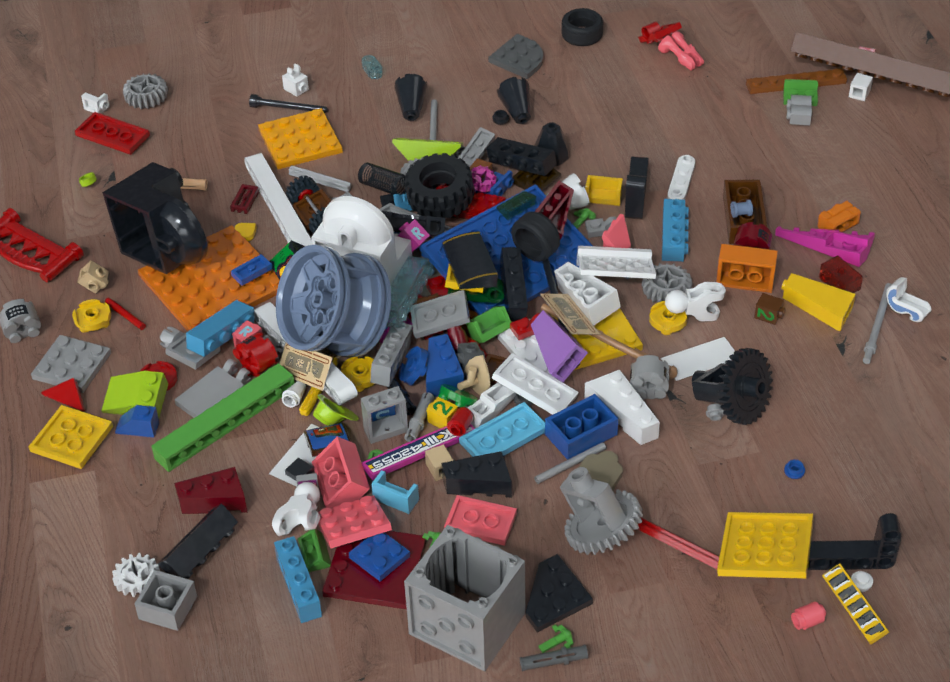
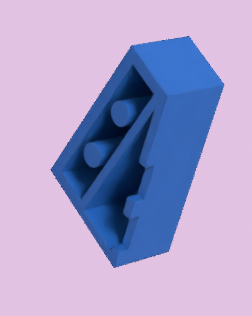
M448 334L429 338L426 393L429 392L434 397H437L442 384L457 387L458 383L464 381V373Z

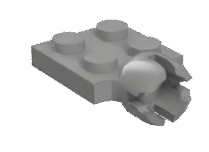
M168 326V330L164 329L160 335L162 341L160 345L166 349V355L195 370L220 352V347L203 357L187 349L186 333H182L181 330L175 327Z

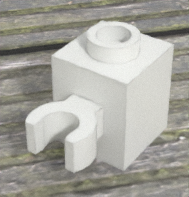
M295 63L294 69L287 68V73L282 76L284 90L298 97L309 90L308 77L300 72L301 67Z

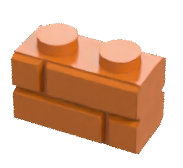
M848 201L841 204L838 203L832 209L820 213L818 228L844 232L859 223L861 212Z

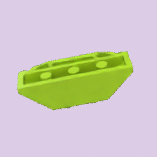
M409 138L392 139V143L408 161H414L415 158L421 159L427 155L432 156L435 153L438 155L447 153L451 156L463 146V142Z

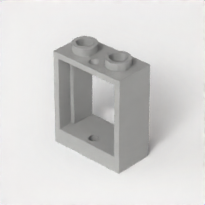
M399 386L361 398L363 427L370 444L407 432L406 399ZM395 405L396 415L371 422L372 412Z

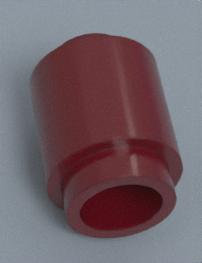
M462 326L447 329L455 354H457L458 344L468 343L466 332Z

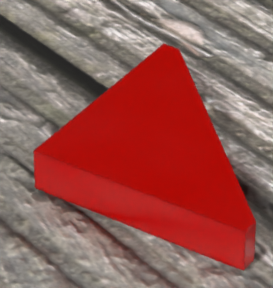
M71 378L41 392L44 397L82 412L85 411L75 378Z

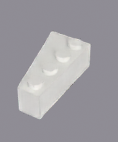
M570 262L565 263L554 271L558 289L563 294H568L593 326L621 307L617 289L592 275H581L579 268Z
M620 370L585 383L584 399L596 394L618 418V424L623 427V431L640 445L659 438L660 422Z

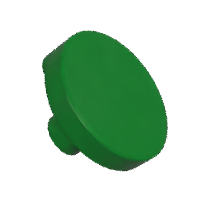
M442 384L439 390L438 397L447 401L449 399L454 400L455 405L458 407H469L478 401V398L471 393L459 390L451 385Z

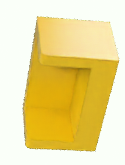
M588 175L585 190L589 197V202L620 206L623 178Z

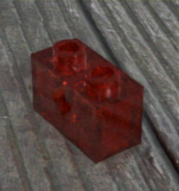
M838 255L821 264L819 278L827 285L851 293L861 290L863 276Z

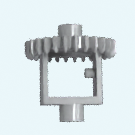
M585 467L574 469L560 486L563 495L575 514L570 513V520H566V525L564 526L565 536L570 546L575 551L578 550L579 553L585 552L588 555L592 551L596 555L599 550L605 553L607 547L613 550L614 544L621 546V540L628 541L627 535H634L633 530L639 529L638 523H642L640 517H643V509L632 493H628L625 490L621 492L617 489L615 494L608 483L592 479Z

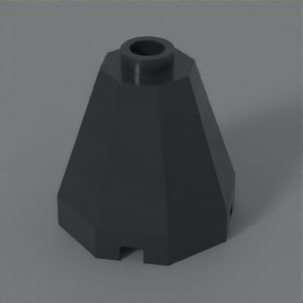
M554 122L545 124L534 146L554 150L556 166H560L569 159L568 143L560 125Z

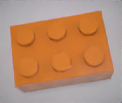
M721 244L716 282L729 288L772 293L778 251Z

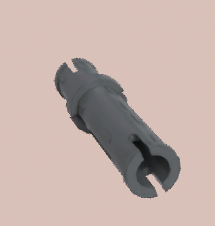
M585 644L572 648L561 647V650L519 657L521 670L536 669L561 663L568 665L572 661L588 659V651ZM574 653L572 656L556 658L557 656ZM552 658L551 660L533 663L535 660Z

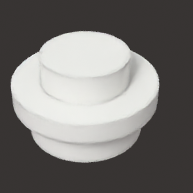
M858 571L851 577L860 592L868 591L873 585V578L867 572Z

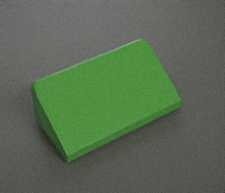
M312 529L298 538L302 557L308 572L331 566L324 535L320 531Z

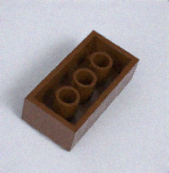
M724 180L723 202L729 244H734L737 229L742 224L754 222L753 225L763 224L767 227L760 180ZM750 199L753 206L752 216L746 214L733 218L730 209L731 202L741 203Z

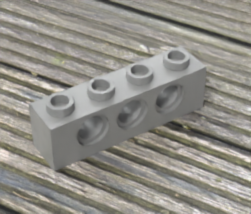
M393 322L372 362L370 383L390 386L411 345L413 325L404 322Z

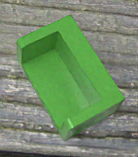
M495 306L470 319L466 326L472 339L478 343H483L509 329L512 322L505 306Z

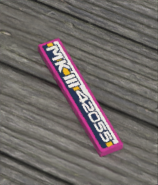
M470 425L465 434L474 430L475 428L472 425ZM447 426L368 459L362 462V466L368 476L374 480L381 470L388 474L425 458V451L444 444L448 448L459 443V437L461 436L452 435Z

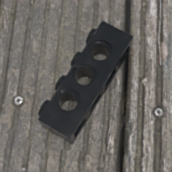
M498 137L486 148L488 159L491 163L546 176L557 165L554 150Z

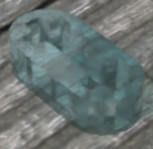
M366 55L362 58V68L371 79L381 78L383 71L378 60L372 55Z

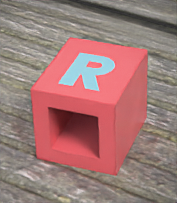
M248 320L245 321L232 333L234 347L254 333H262V328Z

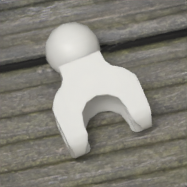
M703 282L695 288L686 289L685 293L680 290H674L667 294L665 306L671 313L678 314L685 311L686 315H693L699 321H715L719 317L720 310L712 302L722 300L726 289L718 282Z
M311 482L299 484L295 489L294 496H291L289 501L276 511L272 520V527L278 536L289 534L298 524H302L305 531L317 527L321 518L316 511V504L320 499V491L315 484Z

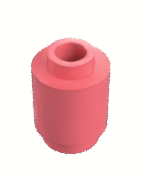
M814 601L795 609V612L791 614V619L798 630H806L823 623L826 611L823 605Z

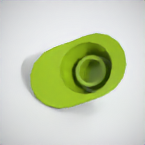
M322 394L317 395L320 401L313 412V416L323 424H338L345 418L358 421V416L349 409L332 402Z

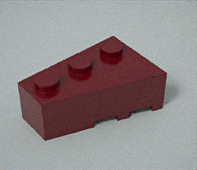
M559 180L535 212L545 215L553 222L561 240L574 189Z
M235 467L174 483L182 514H207L213 507L221 503L227 510H241V513H248L245 496Z

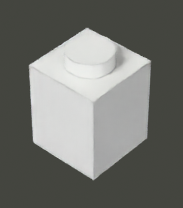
M857 73L851 82L849 97L865 101L871 91L873 77Z

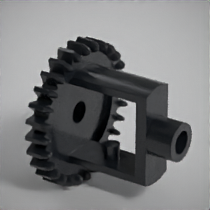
M741 348L734 351V354L729 355L731 360H726V364L721 363L710 371L697 370L694 372L692 387L695 399L722 403L723 405L720 408L725 410L723 414L733 423L747 425L757 422V417H762L761 412L766 411L764 405H769L767 398H771L769 391L773 390V387L770 386L773 379L769 378L772 371H768L771 365L767 363L768 358L764 357V353H760V350Z

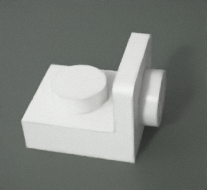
M85 92L81 96L84 109L92 113L97 112L101 114L110 107L106 93L96 97Z

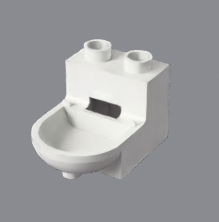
M341 196L333 199L324 210L322 223L311 237L312 245L332 248L340 256L349 253H360L376 258L383 265L388 275L391 287V300L413 267L411 240L394 234L392 225L387 217L377 207L357 197Z

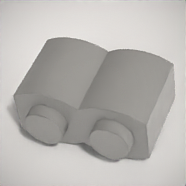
M791 95V98L787 99L786 119H789V124L810 125L812 96Z

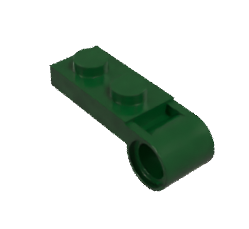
M497 279L496 287L483 288V293L464 290L467 301L483 303L501 302L504 298L503 281ZM448 288L447 295L461 290Z

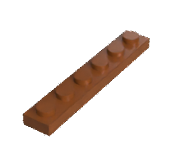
M843 69L820 70L816 72L746 79V86L750 94L783 91L785 79L817 80L818 87L846 84L847 77Z

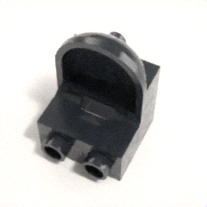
M152 162L102 192L121 254L166 275L182 264L187 265L200 262L206 257L208 251L204 230L188 203L183 199L181 192L183 179L176 169H169Z

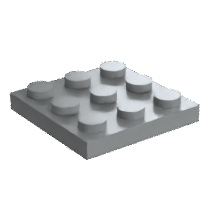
M59 335L31 373L32 379L56 386L71 378H75L79 391L84 393L110 356L111 350L108 347Z

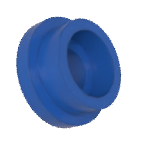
M790 460L785 465L784 472L789 478L799 479L804 476L805 467L799 460Z

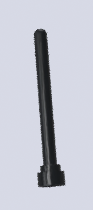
M251 94L249 99V106L253 108L260 107L261 105L305 111L322 108L324 113L328 112L326 106L262 99V97L256 94Z

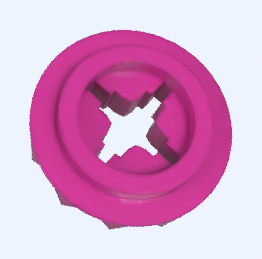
M480 165L476 168L474 167L472 169L474 189L479 192H489L496 183L497 176L494 175V170L491 171L488 169V166L482 167ZM485 174L486 180L481 183V176Z

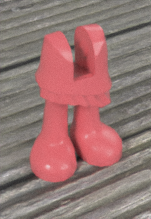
M679 31L674 32L672 36L667 35L658 46V50L663 54L671 50L678 57V62L690 71L695 69V65L700 67L704 64L703 58L696 51L695 47L692 44L688 45L684 35Z

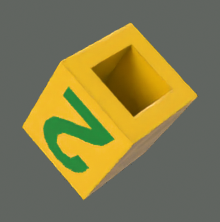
M437 397L427 407L428 423L440 429L447 426L458 406Z

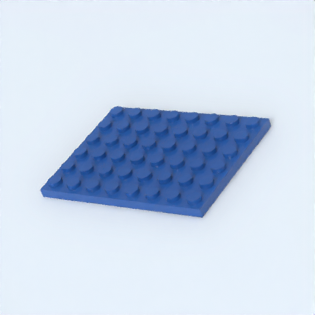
M535 184L421 244L419 250L446 280L449 262L442 247V242L460 234L479 231L498 273V279L502 280L499 263L502 247H516L511 232L513 224L525 213L535 212L546 195ZM568 219L565 223L559 248L549 257L556 286L558 285L554 271L567 262L577 266L578 246H593ZM521 253L527 302L540 296V293L543 294L549 291V286L542 261H533ZM504 298L499 303L467 301L468 306L478 315L495 306H505Z

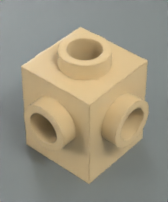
M89 261L80 270L77 283L96 294L101 288L104 289L107 286L109 271L95 262Z

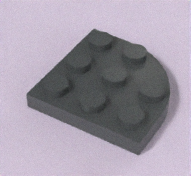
M516 34L488 58L489 63L529 79L541 68L543 64V51L536 41Z

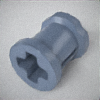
M750 199L741 203L731 202L730 209L733 218L746 214L752 216L753 206Z

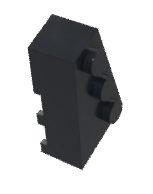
M502 451L441 463L442 479L447 494L473 496V493H482L489 497H492L493 494H501L512 498V481Z

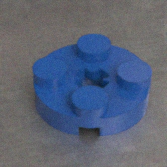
M418 346L413 347L405 356L408 359L406 363H402L400 366L399 379L412 386L419 376H424L427 371L426 362L429 352Z

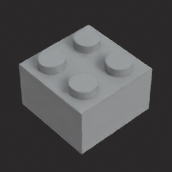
M154 570L134 603L138 619L178 631L197 598L194 581Z

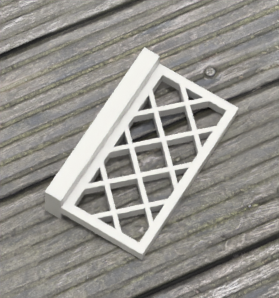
M578 246L576 264L579 266L581 275L656 279V271L651 259V249Z

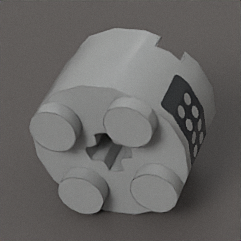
M15 299L3 305L4 309L0 312V325L3 334L11 343H18L22 338L28 336L36 337L39 335L41 322L35 305L31 301L25 302L24 299Z
M655 355L640 356L636 359L635 363L632 362L630 384L642 400L662 399L666 396V392L669 389V365L665 360L663 362Z

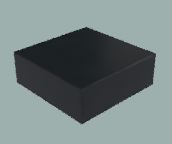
M297 458L285 469V475L295 481L297 475L312 474L314 472V466L300 458Z

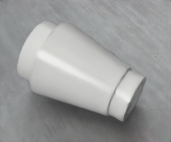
M297 381L282 394L284 405L290 408L298 406L306 389V384Z

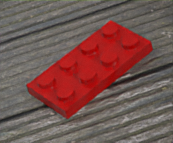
M94 112L75 130V134L78 137L130 155L150 136V132L147 129Z

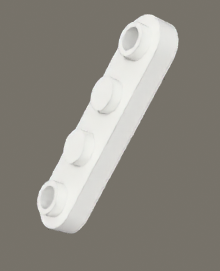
M683 155L679 157L668 190L667 199L685 200L695 168V159L692 156Z

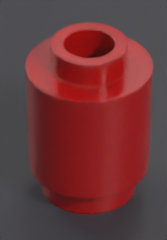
M461 407L454 412L447 424V429L452 435L463 436L473 421L471 410Z

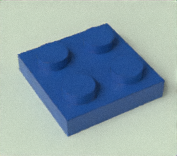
M386 533L368 537L349 552V558L379 581L383 580L410 557V551Z

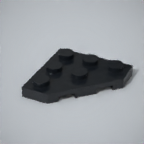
M558 554L539 563L527 605L526 618L537 633L593 604V598Z

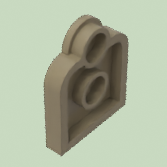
M603 451L599 455L589 454L579 466L587 468L592 479L608 483L612 491L622 478L623 468L618 463V456L612 451Z

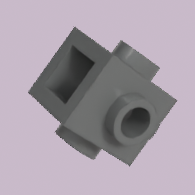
M477 342L458 344L456 356L463 372L469 360L475 356L483 355L485 359V354L481 351Z

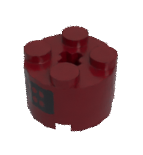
M748 222L738 227L733 245L771 249L772 233L765 225H753L754 222Z

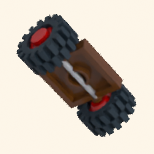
M304 175V178L299 176L298 180L295 178V182L289 183L290 186L286 188L288 190L286 195L303 225L314 234L322 223L324 210L331 200L310 176Z

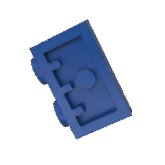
M510 170L504 175L495 171L494 175L497 176L496 183L489 192L482 193L502 196L513 185V172Z

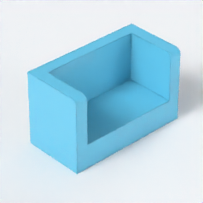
M382 470L372 482V494L376 500L392 508L410 514L419 501L418 485L415 483L409 490L387 482L386 472Z

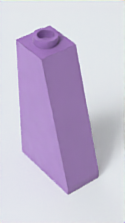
M542 310L532 322L531 327L549 373L561 382H564L588 352L554 317Z

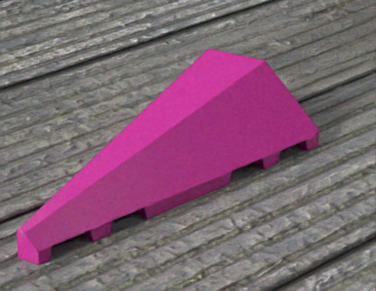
M780 226L775 231V235L858 267L867 260L875 237L874 232H869V235H858L857 231L847 234L839 232V230L813 228L809 232L800 231L796 227H794V230L782 229Z

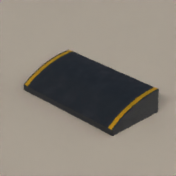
M479 231L460 234L442 242V247L459 289L496 287L498 273Z

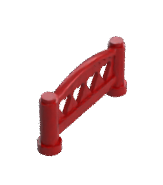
M12 208L4 211L3 216L0 218V238L12 235L9 243L5 244L3 241H0V255L18 267L40 273L41 279L45 282L53 280L73 261H78L84 256L83 250L74 242L63 248L19 224L21 218ZM24 242L21 250L11 247L14 244ZM37 248L34 257L30 258L27 254H23L26 251ZM50 255L47 264L42 265L36 261L39 258Z

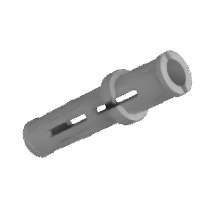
M426 392L422 394L415 414L409 420V428L404 436L407 442L417 439L419 432L425 426L424 420L427 416V407L434 400V396L429 392L427 396Z

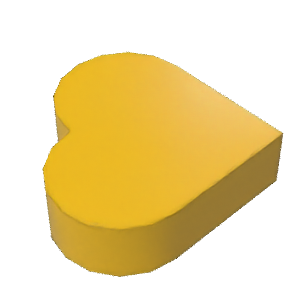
M238 223L235 225V230L247 241H251L255 236L257 225L256 223Z

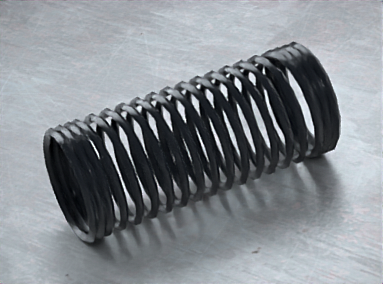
M369 162L364 163L358 171V180L361 184L393 195L400 193L398 191L402 187L403 178L405 181L404 174ZM404 189L403 192L400 194H406V189Z

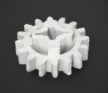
M138 553L137 557H133L130 554L128 560L122 558V564L115 565L116 570L112 571L113 582L118 592L123 590L125 596L131 592L132 597H135L136 593L142 592L153 571H160L159 565L156 564L154 558L150 559L148 554L144 557H141V553Z

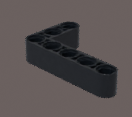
M631 156L630 170L626 182L625 218L643 219L648 157Z
M893 513L880 516L874 540L811 541L808 570H831L838 564H841L844 570L888 569L893 567L902 538L898 516Z

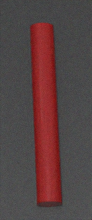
M111 298L105 299V303L140 330L145 329L146 324Z

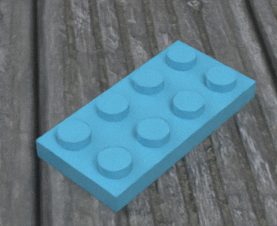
M523 402L459 437V443L472 457L502 451L503 456L544 434L545 422Z

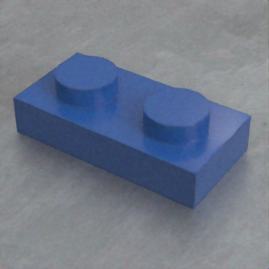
M260 254L231 270V276L243 286L270 271L272 263Z

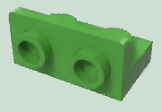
M785 79L783 105H787V99H790L791 95L812 96L811 106H817L818 81Z

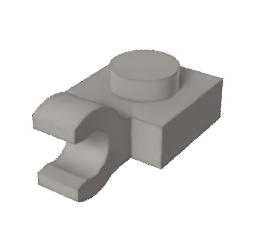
M609 217L604 222L603 218L585 221L588 238L602 236L604 231L609 229L612 221L616 220V217Z

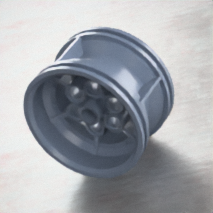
M320 245L305 246L292 256L281 275L276 295L277 324L282 337L291 347L310 352L319 351L326 347L332 353L345 357H360L368 353L378 343L386 328L391 308L389 278L383 265L376 258L360 253H349L340 256L334 249Z

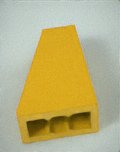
M793 273L790 274L788 279L783 281L781 290H784L783 299L838 331H841L854 306L856 294Z

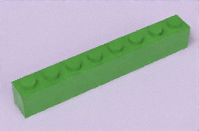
M279 363L269 368L257 378H254L243 387L237 389L220 402L206 409L200 415L189 420L186 424L153 444L151 447L154 459L168 472L172 471L282 398L283 392L294 384L293 375Z

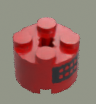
M260 332L249 336L233 349V354L239 359L242 368L250 371L248 376L258 377L269 368L278 364V361H275L278 357L275 347L268 338L264 340L261 337L263 334Z

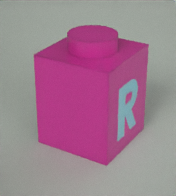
M415 219L410 224L408 222L403 224L399 228L401 232L397 235L398 237L411 240L412 252L430 236Z

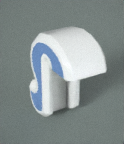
M900 277L888 287L886 292L887 302L895 312L910 314V320L921 322L931 312V306L927 301L906 293L907 278Z

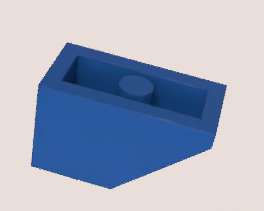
M134 406L120 417L115 433L154 438L159 426L156 407Z

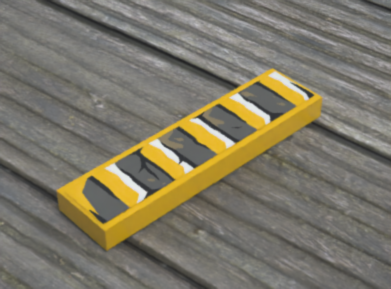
M838 564L822 575L870 645L889 633L841 564Z

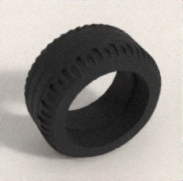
M573 9L562 18V37L565 41L575 46L593 45L602 38L603 18L599 13L591 9Z
M533 211L525 213L512 226V239L515 246L520 247L521 253L533 261H544L559 248L560 236L556 226L548 217L541 213Z

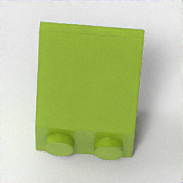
M140 371L111 377L101 410L102 413L123 415L134 406L142 405L156 407L158 418H160L168 387L164 373Z

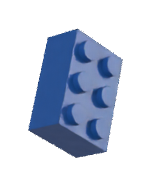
M593 394L545 418V435L568 460L618 435V418L596 394Z

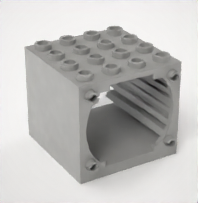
M449 525L445 527L404 581L409 634L484 672L525 615V560ZM455 584L464 588L466 594L470 591L481 596L478 601L470 600L467 603L450 594L455 593Z

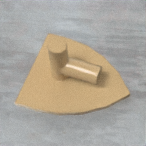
M483 355L475 356L469 360L464 370V381L457 384L459 390L471 387L481 396L483 392L490 388L489 371Z

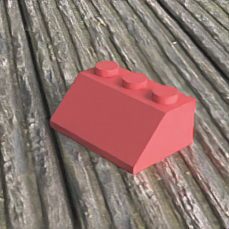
M336 437L312 461L326 508L340 506L344 502L359 500L370 489L355 443Z

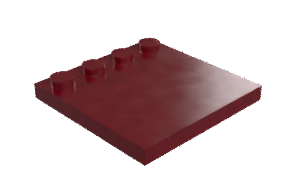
M396 531L384 532L409 550L410 557L381 581L377 580L349 558V552L367 538L336 547L322 590L323 597L407 610L404 581L422 559L427 540L422 538V535Z

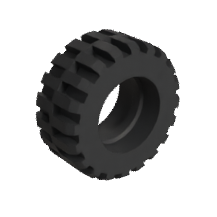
M435 153L432 156H424L422 160L418 159L415 161L414 165H411L405 175L404 183L408 204L418 215L449 219L453 215H459L462 210H466L473 200L474 185L472 171L464 160L458 159L455 155L449 156L447 153L438 155ZM441 183L450 184L448 187L442 189L429 188L433 185Z

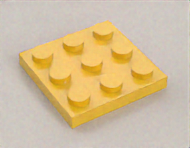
M61 405L28 447L32 453L82 469L111 431L113 423L112 421Z

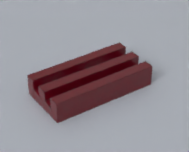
M242 184L230 205L231 212L237 210V213L244 211V214H248L259 193V186Z

